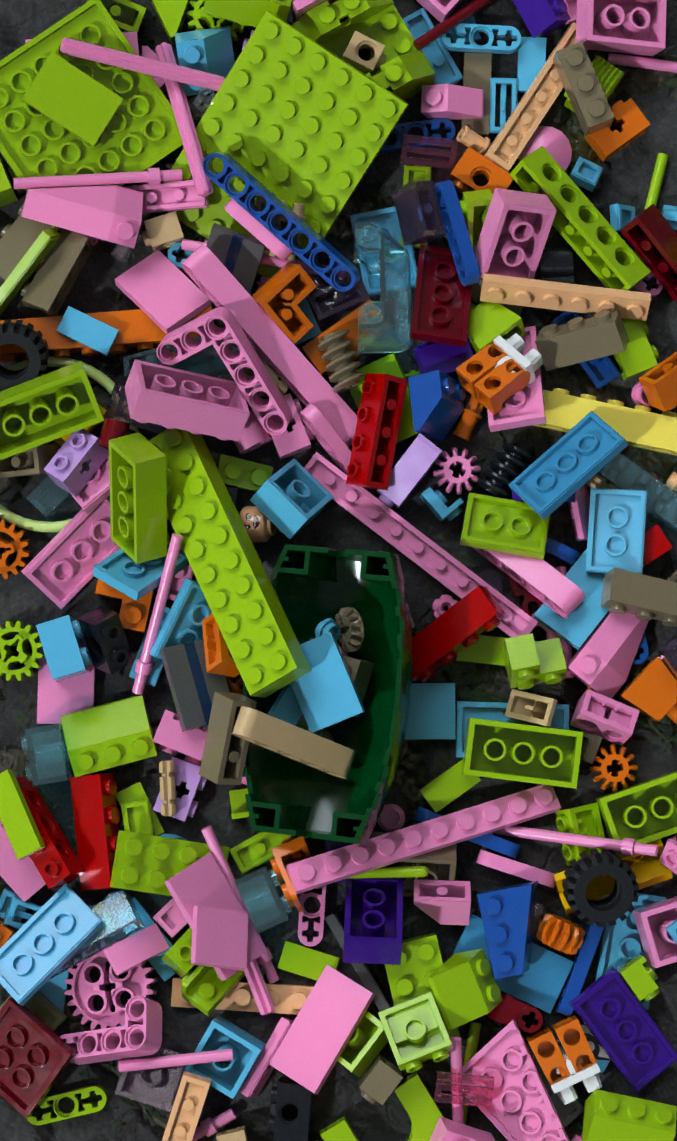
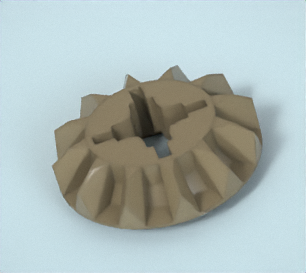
M353 607L340 608L339 613L335 615L336 623L341 629L337 644L342 646L344 652H356L363 643V621L358 611Z

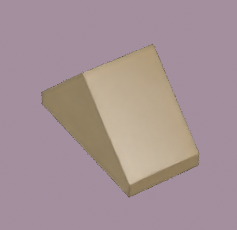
M512 689L505 716L550 728L557 700Z

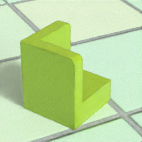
M248 788L229 791L232 819L249 817L245 794H248Z

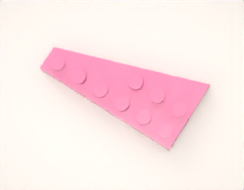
M513 1019L462 1067L463 1091L508 1141H570L515 1019Z

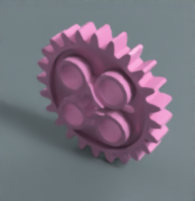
M105 940L102 941L101 949L97 944H91L92 953L86 949L81 950L84 959H73L77 968H68V971L73 975V979L65 980V983L72 985V989L65 991L64 994L73 996V999L67 1005H76L77 1009L72 1015L79 1016L82 1014V1025L92 1021L90 1030H96L99 1025H101V1029L109 1028L110 1026L118 1027L120 1024L125 1026V1006L120 1001L124 991L129 992L131 997L137 995L148 998V995L157 993V991L150 989V984L157 982V979L148 977V974L154 968H145L144 965L147 961L129 970L127 976L123 979L115 974L111 965L108 972L106 968L108 959L103 951L110 947V944ZM114 940V942L112 943V945L116 944V943L119 942V941ZM95 966L101 972V977L97 982H93L90 978V971ZM115 983V989L111 991L106 990V985ZM97 995H100L104 1000V1006L100 1011L96 1010L93 1006V1000ZM112 1001L115 1006V1012L111 1011Z

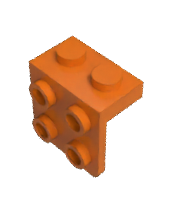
M291 836L281 842L282 845L271 849L275 858L270 859V862L279 881H285L280 886L290 907L296 906L297 910L301 912L304 911L298 894H295L286 867L288 864L310 858L312 854L303 836Z

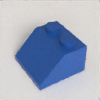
M440 370L408 377L414 431L437 443L442 442L464 410L465 389L458 380Z

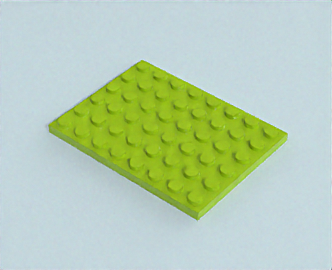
M266 11L195 129L204 159L209 154L225 152L277 198L287 200L286 206L292 211L295 202L305 204V222L325 239L409 104L272 12ZM184 148L171 170L182 169V180L180 181L193 180ZM216 157L213 160L212 166L216 172L221 173L224 164L221 159ZM237 176L233 184L236 190L242 192L245 188V182L241 177ZM212 180L213 193L209 195V208L176 211L178 220L206 239H209L214 223L248 236L251 235L247 229L225 210V205L232 197ZM283 221L282 229L287 227L288 222ZM300 233L301 247L306 248L309 244V238L306 234ZM296 255L295 260L303 261L301 258H299V257ZM260 264L258 274L271 278L281 268Z

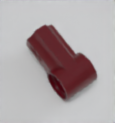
M105 418L98 446L109 449L110 439L134 434L136 431L130 429V424Z

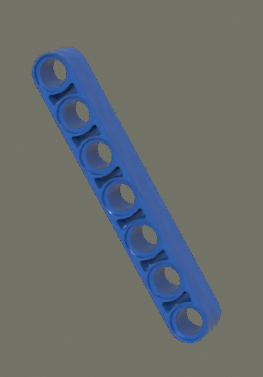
M216 152L205 157L203 161L204 173L334 289L345 292L358 284L360 281L359 270L229 154ZM216 157L221 159L224 164L221 173L216 172L212 166L213 160ZM237 176L241 177L245 182V188L242 192L236 190L233 184ZM258 195L263 196L266 200L264 210H259L255 206V198ZM278 214H282L287 218L288 224L285 229L279 228L276 224ZM299 233H304L309 238V244L306 248L299 246L297 243ZM321 251L326 252L330 256L329 266H323L319 263L318 255ZM342 270L350 273L352 278L350 285L341 283L339 274Z

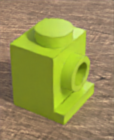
M641 954L617 971L638 1000L645 999L649 1001L660 993L659 987L655 983L658 977L649 965L643 966V963L647 960Z

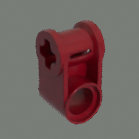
M500 990L503 1000L487 1014V1017L505 1025H508L515 1019L518 1028L524 1032L533 1033L539 1030L543 1023L541 1011L537 1007ZM530 1011L534 1012L535 1019L538 1022L526 1026L525 1019L522 1016L524 1014L529 1015Z

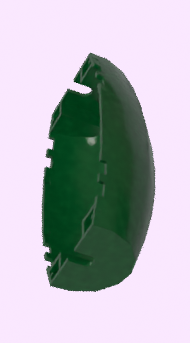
M285 544L271 575V578H273L272 586L299 644L310 641V638H316L315 629L321 621L326 618L336 621L335 615L339 613L340 608L353 607L358 611L363 621L364 638L359 650L347 653L349 656L374 663V667L362 704L365 712L360 713L359 718L350 717L326 727L335 743L356 751L347 779L327 774L249 742L243 777H246L248 794H245L251 828L254 831L367 844L382 813L396 775L405 740L411 703L413 672L412 628L407 590L399 555L381 551L355 549L339 551L328 547ZM243 683V695L256 701V710L268 714L283 689L281 688L266 698L250 696ZM302 714L296 726L308 731L309 727Z

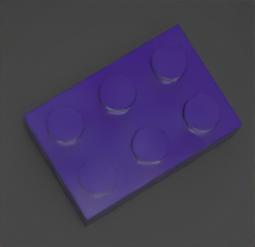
M403 878L346 879L343 962L401 964Z

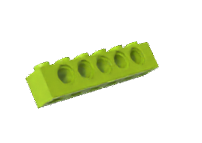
M543 146L523 158L509 175L524 192L548 196L557 210L552 225L606 288L631 291L651 272Z

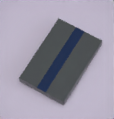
M214 223L206 247L214 253L251 295L266 246L254 237ZM211 301L212 307H213V308H217V307L214 305V303Z
M203 640L162 648L160 654L182 732L207 727L214 692H230L226 677L224 675L206 673Z

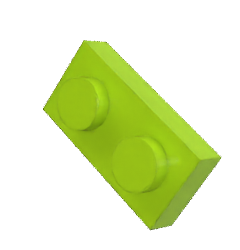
M219 454L217 457L216 467L224 484L227 486L257 492L266 480L272 476L273 467L223 454Z

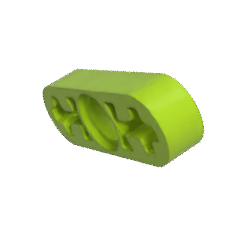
M90 1085L47 1095L39 1106L40 1108L50 1107L49 1100H54L53 1109L57 1116L52 1117V1111H48L42 1115V1119H39L37 1115H32L27 1120L31 1124L39 1126L95 1113L104 1108L108 1095L106 1090L100 1085ZM91 1091H95L96 1095L102 1096L97 1106H94L93 1102L83 1103L84 1109H79L80 1100L76 1094L81 1093V1099L90 1097ZM69 1097L74 1101L75 1107L72 1112L64 1113L60 1110L59 1101L61 1098Z

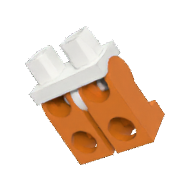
M517 333L506 340L499 335L493 340L494 343L487 345L456 368L461 386L475 399L478 398V401L494 415L503 409V402L515 392L523 390L527 384L530 385L536 380L534 372L543 364L541 354L535 349H531L525 355L521 354L526 349V344Z
M575 1015L551 1025L565 1052L563 1054L549 1027L526 1037L554 1094L557 1093L565 1105L578 1098L572 1085L583 1081L588 1093L602 1087L598 1074L601 1072L580 1022Z

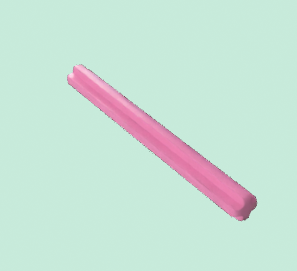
M66 37L61 41L60 52L63 54L217 92L225 80L224 76Z
M164 42L156 46L155 50L159 61L177 65L170 44ZM164 79L197 195L206 197L213 193V187L210 178L203 171L204 156L183 84Z

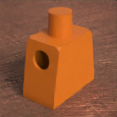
M654 657L618 697L635 709L640 710L641 713L655 722L660 721L667 715L677 724V680L659 657Z

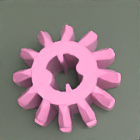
M453 447L452 457L446 451H443L441 455L445 462L441 460L435 461L434 464L442 469L433 471V476H443L437 482V486L440 487L447 483L446 493L449 494L452 487L455 486L456 494L461 495V485L467 491H471L472 486L469 481L476 483L479 480L477 476L471 473H477L481 468L480 466H471L477 460L476 456H472L468 460L465 458L468 454L467 449H464L461 456H458L457 448ZM456 465H460L461 472L464 473V475L461 476L459 474L458 477L455 478L452 476L453 471L449 468L451 466L455 468Z

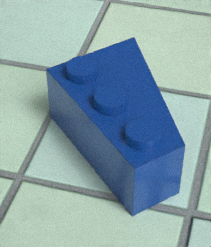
M538 881L486 890L477 894L495 979L521 975L529 970Z

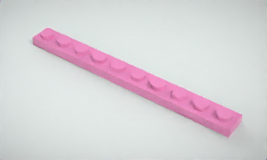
M318 452L305 465L304 468L334 497L333 501L460 599L464 598L478 586L487 587L506 613L500 618L501 623L497 627L508 636L516 637L529 634L538 622L366 489L346 484L347 475Z
M542 784L371 838L367 844H352L288 864L286 869L295 894H299L557 812L561 809L553 786Z

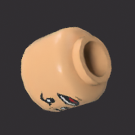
M245 506L242 508L239 516L252 542H267L271 536L275 535L277 527L256 506Z

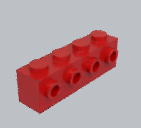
M366 373L362 384L360 408L357 412L355 435L352 440L350 463L347 467L346 484L369 489L388 490L408 379L388 374Z
M476 587L412 637V681H427L436 674L434 669L441 664L445 666L457 658L456 652L461 648L465 647L467 649L479 640L478 635L485 630L487 632L493 630L501 623L500 618L506 613L487 587Z
M113 773L70 777L78 859L86 871L80 876L81 891L112 888L110 887L119 833L118 822L120 820V813L116 804L117 784L114 780Z

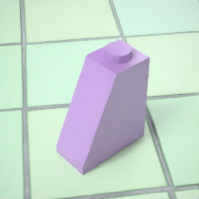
M420 433L391 470L388 490L377 489V493L380 494L378 499L390 509L393 506L399 509L431 469L435 461L439 459L442 450Z

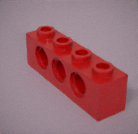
M16 777L45 844V848L30 855L49 889L61 888L65 883L68 885L86 871L31 777Z

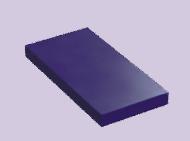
M615 968L609 969L569 1002L636 1093L677 1060L675 1049Z

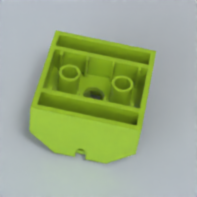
M335 0L330 4L328 1H325L307 11L292 25L341 59L355 30L385 45L382 54L387 57L383 65L379 66V70L374 69L372 75L370 72L367 74L362 73L384 88H390V92L404 101L421 92L422 85L434 84L435 72L423 51L415 48L413 44L414 38L394 6L393 0ZM348 17L345 21L340 23L341 19ZM369 50V52H370V60H371V59L373 58V54H372V52Z

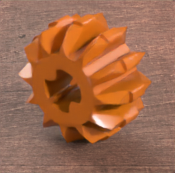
M610 744L609 754L604 747L599 748V753L603 758L595 756L594 762L599 764L598 766H590L589 771L599 772L598 775L592 778L593 782L604 779L600 786L602 790H605L609 783H611V791L617 792L618 782L623 789H627L628 784L624 779L627 778L630 781H635L636 777L629 774V770H637L638 766L628 764V762L635 758L633 754L627 755L625 758L623 757L626 753V747L622 746L617 754L615 744ZM612 760L616 761L615 765H620V771H615V776H611L612 772H607V766L612 764Z
M546 913L539 922L536 937L542 943L570 955L576 954L579 948H581L585 931L578 924L551 913Z

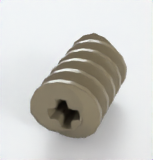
M349 330L335 331L317 339V341H322L318 345V350L327 351L321 356L322 361L330 362L325 367L326 371L335 372L329 377L330 382L338 383L333 387L334 393L343 392L363 384L359 382V379L365 373L355 371L361 365V362L351 360L357 354V351H348L347 349L353 344V340H344V337L350 333Z

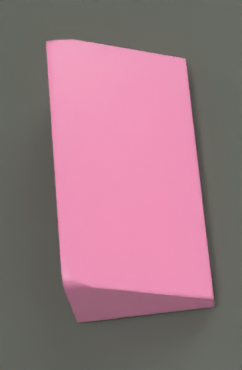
M585 484L575 492V503H569L575 540L577 542L588 540L590 499L588 488Z

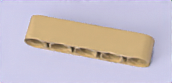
M241 706L232 735L343 779H347L356 751L245 706Z

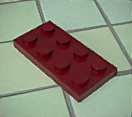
M420 244L410 339L465 347L468 334L472 285L463 286L461 284L451 250L448 248Z

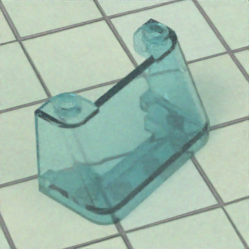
M356 222L354 228V263H363L368 269V275L380 276V301L367 302L359 309L357 354L404 352L410 348L413 339H410L412 292L409 252L379 225L371 222Z

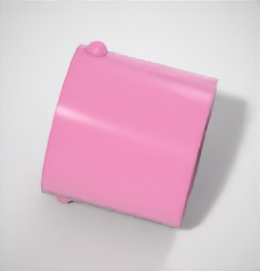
M249 410L250 415L239 442L234 441L240 455L251 452L272 440L271 435L264 430L253 410Z

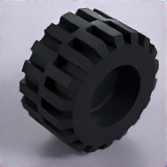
M11 319L4 320L3 324H0V346L16 344L22 347L29 357L28 365L21 370H8L0 364V391L40 377L46 371L49 359L47 342L42 340L43 334L39 330L37 332L33 330L34 326L32 324L23 325V320L17 319L16 323H13Z
M591 849L590 855L583 852L579 854L581 857L579 861L573 859L570 862L572 865L571 870L566 868L564 874L567 878L562 880V886L565 889L563 894L567 903L580 920L584 919L591 926L596 923L598 927H605V922L613 926L616 925V919L620 918L623 921L627 918L625 913L627 911L632 913L635 907L632 905V902L638 901L639 896L636 891L639 890V884L635 880L634 872L616 853L611 854L609 850L602 849L601 853L597 849ZM600 875H610L615 878L614 889L608 897L598 901L586 898V888L593 878Z

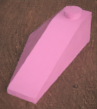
M119 185L28 189L21 217L134 248L142 222L143 192Z
M609 612L579 651L566 664L567 670L594 692L612 699L627 680L648 621L639 620L634 614L630 613L614 614Z

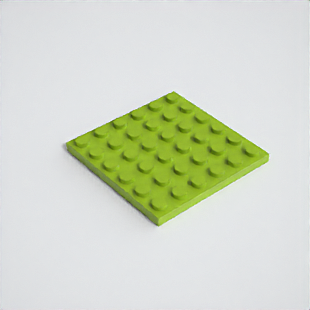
M100 0L88 1L0 60V153L17 178L145 171L183 145L172 106L151 75L60 52L61 41L66 37L137 55ZM51 52H54L123 98V101L94 147L21 100ZM124 183V184H106V185H119V186H123V185H125L126 183ZM87 185V186H106V185ZM50 225L56 231L60 229V227Z

